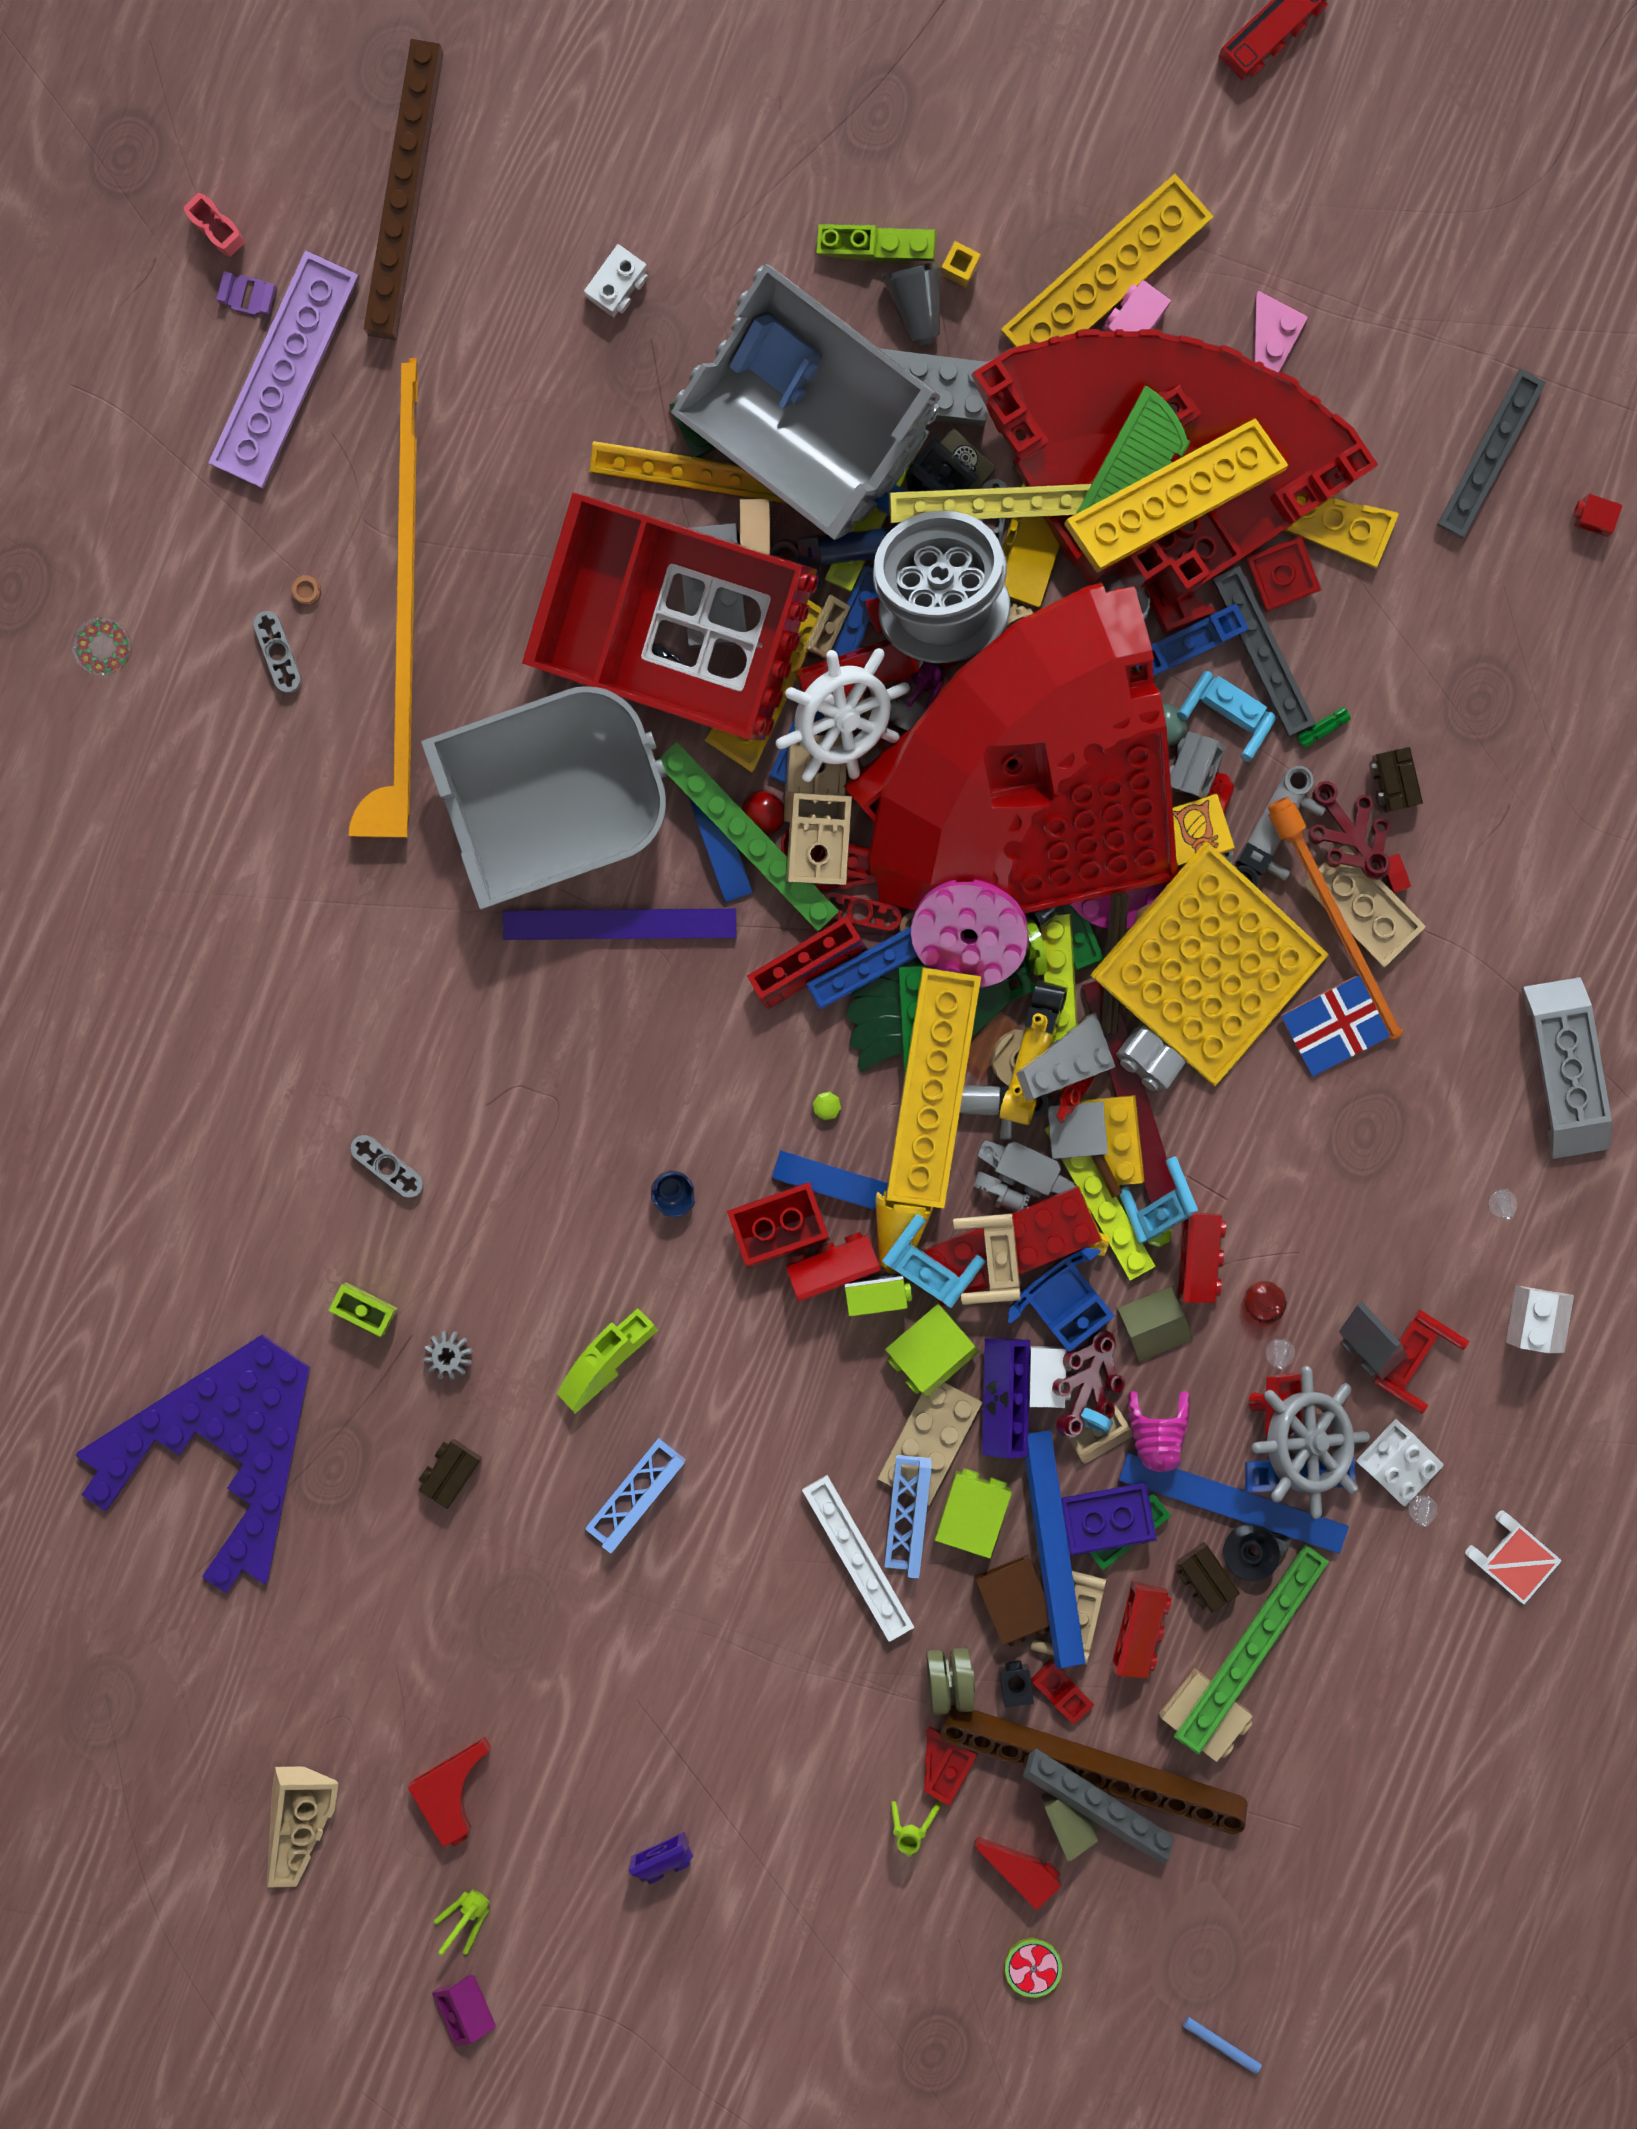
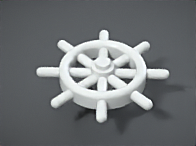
M882 649L874 650L864 668L858 666L840 667L837 652L830 650L826 654L829 671L817 678L805 693L791 687L786 690V697L799 703L795 714V731L778 738L776 746L778 749H785L800 742L802 747L812 755L802 774V779L805 782L813 780L823 762L828 764L846 763L849 777L857 779L860 775L858 758L870 751L880 738L891 743H896L900 737L897 732L886 728L890 718V701L908 693L910 686L908 683L903 682L886 689L883 683L874 676L885 656ZM855 683L846 698L844 685ZM868 686L872 696L858 702ZM872 709L869 720L860 717V714ZM817 711L824 714L825 718L813 722ZM856 728L861 729V732L853 738L852 731ZM828 729L821 743L817 744L814 735ZM841 733L842 745L833 746L838 735Z

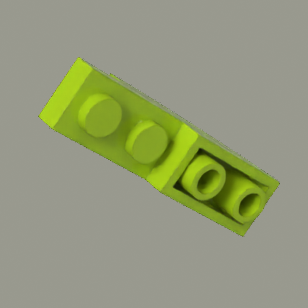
M818 224L816 254L842 259L909 264V261H935L937 231L935 229L877 228L876 225Z
M638 1308L618 1326L613 1322L610 1323L577 1359L563 1380L557 1395L576 1414L619 1375L615 1369L659 1330Z

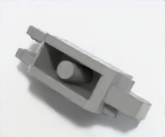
M984 1140L978 1151V1157L995 1167L994 1171L999 1173L998 1179L1010 1185H1014L1015 1181L1026 1185L1025 1192L1040 1198L1042 1193L1048 1196L1050 1191L1059 1194L1075 1187L1073 1182L1058 1175L1061 1169L1057 1161L1015 1141L1002 1146Z

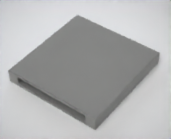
M1103 1101L1078 1104L1072 1114H1067L1062 1124H1060L1056 1117L1060 1105L1048 1107L1052 1159L1108 1154Z

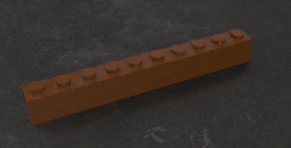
M416 39L410 40L363 328L367 335L372 337L397 340L444 54L440 43Z

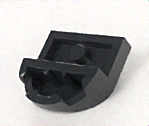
M935 438L917 460L910 465L905 478H907L908 492L969 489L979 476Z

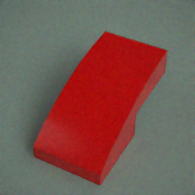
M1052 1659L1031 1678L1032 1683L1073 1725L1094 1706L1093 1702L1060 1668H1056L1055 1662Z

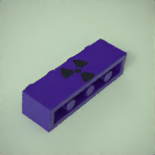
M1007 1337L985 1338L982 1455L1007 1459L1028 1457L1030 1340Z

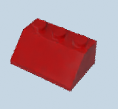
M810 1182L727 1211L747 1269L830 1241Z
M1196 1212L1193 1216L1183 1221L1177 1298L1182 1302L1215 1303L1216 1296L1221 1295L1222 1281L1217 1279L1218 1267H1223L1224 1250H1219L1220 1238H1225L1226 1221H1221L1222 1215Z
M857 1232L844 1237L846 1243L834 1246V1243L830 1242L818 1247L817 1254L807 1257L806 1252L789 1258L791 1263L786 1265V1269L798 1302L880 1271L881 1269L868 1234L862 1236L861 1232Z
M1131 1581L1111 1663L1116 1675L1148 1678L1149 1671L1155 1670L1158 1655L1154 1654L1156 1642L1161 1643L1165 1626H1162L1161 1622L1163 1614L1168 1615L1172 1598L1168 1597L1166 1588Z

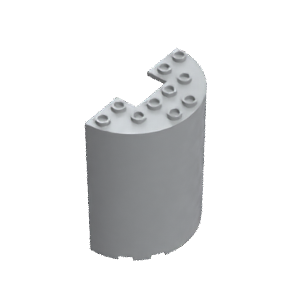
M765 264L757 269L752 279L754 283L748 291L746 290L742 293L737 301L738 308L734 315L738 318L731 327L733 332L730 337L718 346L716 350L717 357L713 363H702L694 368L689 376L691 381L687 388L681 390L675 397V406L671 413L827 535L836 540L852 530L853 526L851 523L854 524L859 519L863 521L876 508V498L889 493L907 470L929 434V431L925 429L926 425H930L937 417L940 406L936 403L940 396L771 265ZM765 314H770L822 354L817 364L819 370L814 378L805 385L806 393L798 404L793 403L785 408L779 406L784 395L753 371L747 369L737 374L729 367L754 319Z

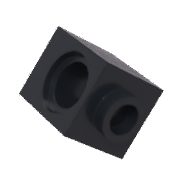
M1009 1661L1005 1663V1667H999L1004 1706L1012 1707L1034 1704L1028 1664H1022V1661ZM1014 1676L1023 1678L1024 1683L1019 1689L1010 1688L1008 1686L1010 1678Z

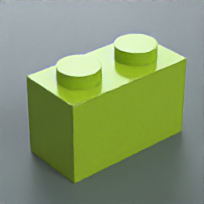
M345 1282L341 1284L328 1311L382 1337L385 1335L398 1308Z

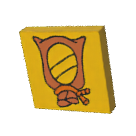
M1217 794L1173 808L1176 858L1179 868L1184 867L1205 841L1210 843L1220 854L1235 850Z

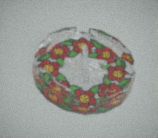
M93 618L84 622L76 630L72 653L76 662L85 671L97 676H110L119 672L128 663L132 653L131 639L127 630L118 622L108 618Z

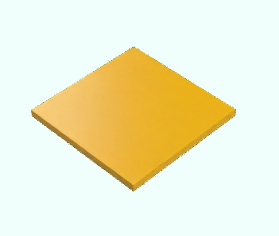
M1205 841L1090 976L1215 1087L1329 954L1210 843Z

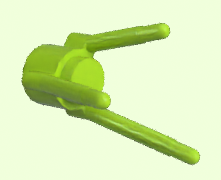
M938 1800L921 1828L915 1825L901 1827L897 1803L895 1801L891 1802L894 1822L893 1834L898 1837L897 1847L902 1853L911 1857L912 1854L918 1851L922 1838L925 1837L927 1829L942 1805L941 1801Z
M472 1889L470 1893L464 1891L457 1901L434 1919V1924H439L458 1907L463 1906L460 1911L464 1916L438 1951L440 1956L450 1947L468 1920L474 1921L478 1917L463 1950L464 1955L469 1953L482 1922L490 1911L487 1908L490 1905V1901L477 1890Z

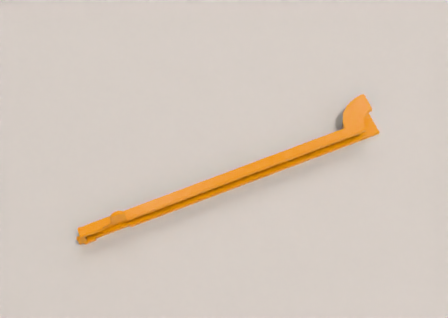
M409 358L408 363H401L394 786L376 789L359 803L350 822L349 836L408 838L411 791L417 438H415L416 421L414 415L415 403H418L417 358Z

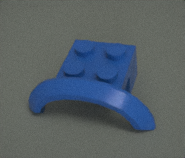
M1095 1248L1080 1249L1044 1272L1021 1292V1300L1012 1302L1009 1307L1008 1323L1010 1324L1017 1319L1030 1302L1068 1352L1082 1343L1115 1317L1076 1268V1265L1092 1260L1101 1250Z

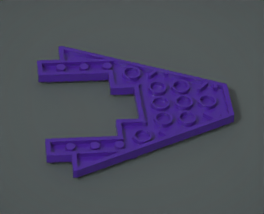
M263 1334L78 1451L75 1456L97 1470L82 1496L104 1511H107L155 1440L177 1455H180L197 1432L243 1464L227 1489L251 1504L202 1577L225 1593L228 1592L242 1570L263 1584H266L270 1577L311 1367Z

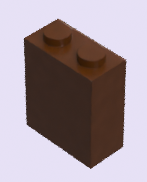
M1028 1554L975 1576L1002 1645L1008 1643L1009 1646H1014L1025 1641L1024 1636L1034 1632L1036 1635H1041L1050 1631L1045 1594Z

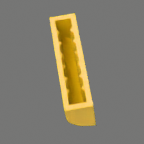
M1043 516L1013 517L1002 548L1007 564L1005 585L1009 592L1010 601L1031 607L1041 606L1060 546Z

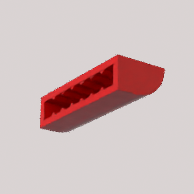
M911 729L861 770L857 779H851L843 786L874 823L881 789Z

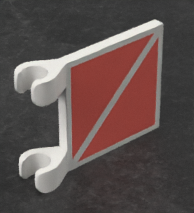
M1501 1510L1495 1516V1519L1510 1531L1488 1558L1473 1545L1467 1548L1465 1554L1522 1604H1525L1562 1560L1508 1513Z

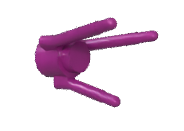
M924 661L921 667H918L919 672L913 673L911 679L904 681L910 685L915 680L914 683L917 685L907 702V707H912L922 690L929 692L932 688L926 706L928 709L936 699L937 693L943 684L940 679L944 673L933 664Z

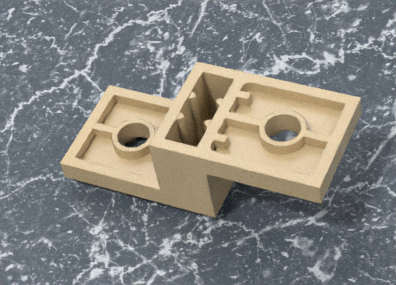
M814 735L816 743L820 744L824 735ZM840 736L837 737L833 746L842 745ZM798 742L788 747L783 821L790 822L786 881L846 885L852 801L851 796H845V788L843 787L846 783L847 765L846 763H824L823 770L816 773L812 781L805 782L802 779V774L812 755ZM816 845H821L825 849V857L820 862L812 860L810 854L812 848Z

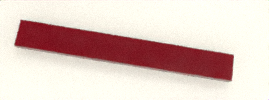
M1097 981L1082 985L1090 1014L1096 1012L1101 1025L1104 987ZM1120 1010L1117 1034L1110 1035L1104 1033L1115 1067L1109 1069L1108 1072L1116 1097L1133 1095L1136 1097L1145 1181L1143 1184L1149 1203L1152 1204L1175 1190L1176 1186L1166 1164L1167 1157L1145 1087L1141 1082L1142 1079L1136 1072L1132 1073L1124 1069L1120 1064V1059L1116 1056V1053L1129 1036Z

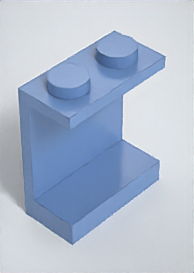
M765 314L754 319L729 367L737 374L747 369L753 371L784 395L779 406L785 408L793 403L798 404L806 393L805 385L814 378L819 370L817 364L822 354L770 314Z

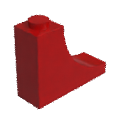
M486 1737L415 1778L407 1787L443 1848L450 1843L454 1847L468 1838L466 1834L469 1832L471 1824L468 1821L464 1808V1784L467 1774L474 1764L490 1751L491 1745Z

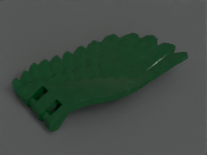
M972 929L963 932L965 939L978 938L977 933ZM1026 955L1019 968L1011 976L997 984L979 988L972 1036L980 1031L1013 999L1034 992L1036 984L1031 981L1029 975L1031 969ZM916 957L900 967L924 965ZM898 968L852 992L855 999L849 1004L846 1015L851 1022L858 1024L852 1030L850 1045L853 1049L860 1048L862 1050L858 1059V1068L861 1071L891 1056L902 1054ZM1018 976L1021 987L1010 990L1007 980Z

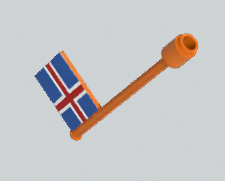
M1287 796L1267 806L1270 812L1268 817L1280 840L1287 839L1288 842L1292 843L1358 975L1281 1014L1295 1045L1313 1077L1386 1038L1391 1040L1398 1039L1402 1036L1403 1029L1399 1028L1302 837L1304 835L1302 830L1307 826L1295 802H1291Z

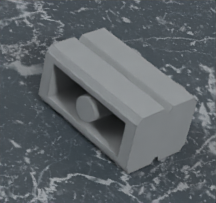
M1190 731L1187 732L1186 737L1182 738L1178 744L1177 753L1179 756L1176 764L1170 767L1171 789L1196 799L1207 797L1226 746L1216 739Z

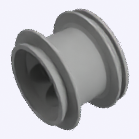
M931 511L904 520L884 537L878 547L874 560L873 583L880 599L879 621L886 638L895 648L917 660L931 663H950L977 655L1002 634L1010 616L1011 603L1009 592L1005 585L1007 575L1006 558L994 532L983 522L970 515L954 511Z

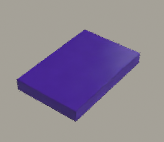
M1146 1482L1061 1498L1070 1556L1157 1541Z

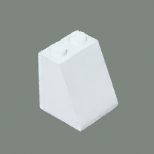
M1516 1285L1506 1343L1521 1349L1538 1352L1564 1353L1574 1295Z

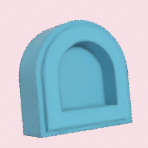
M1086 1407L1081 1414L1085 1426L1102 1433H1108L1113 1424V1421L1108 1417Z

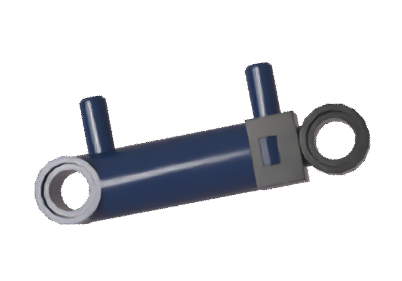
M894 527L849 532L836 540L829 535L799 537L797 540L798 544L791 539H783L774 545L770 554L778 557V550L780 548L787 547L791 549L794 555L792 562H800L802 565L817 569L818 584L816 590H820L822 588L820 567L822 565L875 559L880 543Z

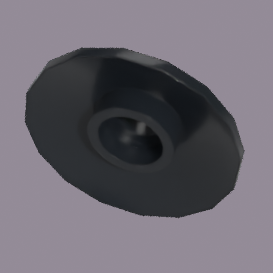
M1244 1524L1232 1530L1225 1540L1223 1549L1225 1562L1230 1570L1239 1578L1248 1581H1260L1272 1575L1279 1566L1281 1557L1279 1543L1273 1533L1265 1527L1256 1524ZM1253 1545L1258 1547L1259 1554H1253L1250 1547Z

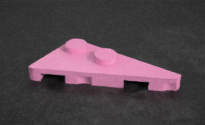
M1258 291L1255 296L1254 361H1260L1264 363L1263 366L1279 372L1308 316Z

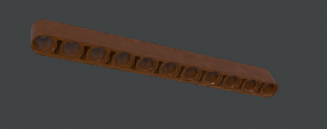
M952 1705L949 1713L944 1716L941 1737L949 1744L1026 1768L1029 1753L1037 1748L1108 1795L1229 1834H1239L1245 1829L1248 1803L1240 1795L977 1710L959 1713L956 1706Z

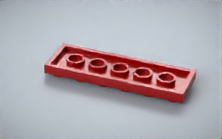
M1079 1185L1011 1213L1015 1230L1019 1274L1102 1241L1101 1234ZM984 1228L972 1229L921 1250L951 1270L959 1278L978 1254L986 1262L963 1293L978 1292L990 1287ZM938 1299L941 1306L946 1305Z

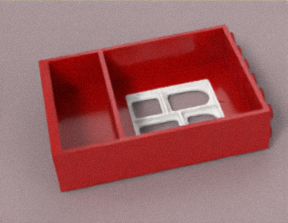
M572 492L522 664L590 687L606 689L620 697L748 740H765L766 736H769L773 730L774 719H772L774 709L775 707L778 708L782 701L783 691H781L783 680L787 679L791 672L792 663L789 661L792 651H795L800 643L801 635L798 632L801 622H805L810 607L807 605L810 593L813 594L818 584L817 569L595 497ZM677 573L701 580L705 584L697 614L694 616L669 609L666 606L674 575ZM723 587L750 596L757 601L761 610V618L754 629L748 632H738L710 622L709 614L718 588ZM662 620H667L704 634V640L695 666L689 667L652 653V646L658 626ZM720 638L736 643L745 651L747 658L746 667L738 677L727 679L713 675L708 671L715 643Z

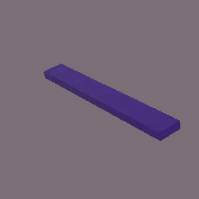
M736 908L503 911V940L737 938Z

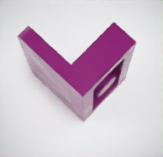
M468 1975L452 1986L440 1987L432 1992L454 2046L472 2044L496 2027L474 1975Z

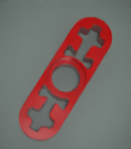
M835 892L824 894L828 900H830V897L836 898V903L839 905H844V899L851 901L847 908V916L852 924L892 931L900 925L902 920L900 910L894 905ZM857 903L865 904L869 910L868 916L863 920H857L852 916V907ZM873 906H878L877 913L886 914L887 910H892V915L897 917V921L891 922L890 926H885L883 919L875 918L876 924L869 923L873 916ZM839 910L832 919L839 921L844 918L841 917L843 911Z

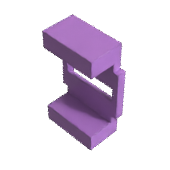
M224 271L217 301L231 306L232 310L257 316V313L270 316L277 287L275 284L268 282L265 284V281L243 275L236 277L232 273ZM247 281H252L255 283L247 310L241 308Z

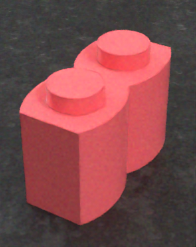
M197 193L184 206V211L193 225L201 233L207 235L215 248L222 254L231 257L245 244V240L236 225L228 217L222 215L214 202L206 195Z

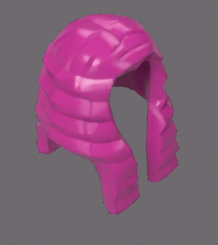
M1131 1391L1128 1394L1129 1403L1127 1410L1130 1413L1128 1418L1131 1422V1429L1134 1432L1133 1438L1137 1441L1135 1447L1138 1451V1458L1150 1470L1166 1472L1175 1469L1181 1464L1179 1456L1182 1451L1181 1445L1184 1442L1183 1435L1188 1431L1187 1426L1190 1414V1395L1186 1391L1179 1393L1178 1416L1171 1419H1151L1142 1416L1138 1406L1137 1392Z

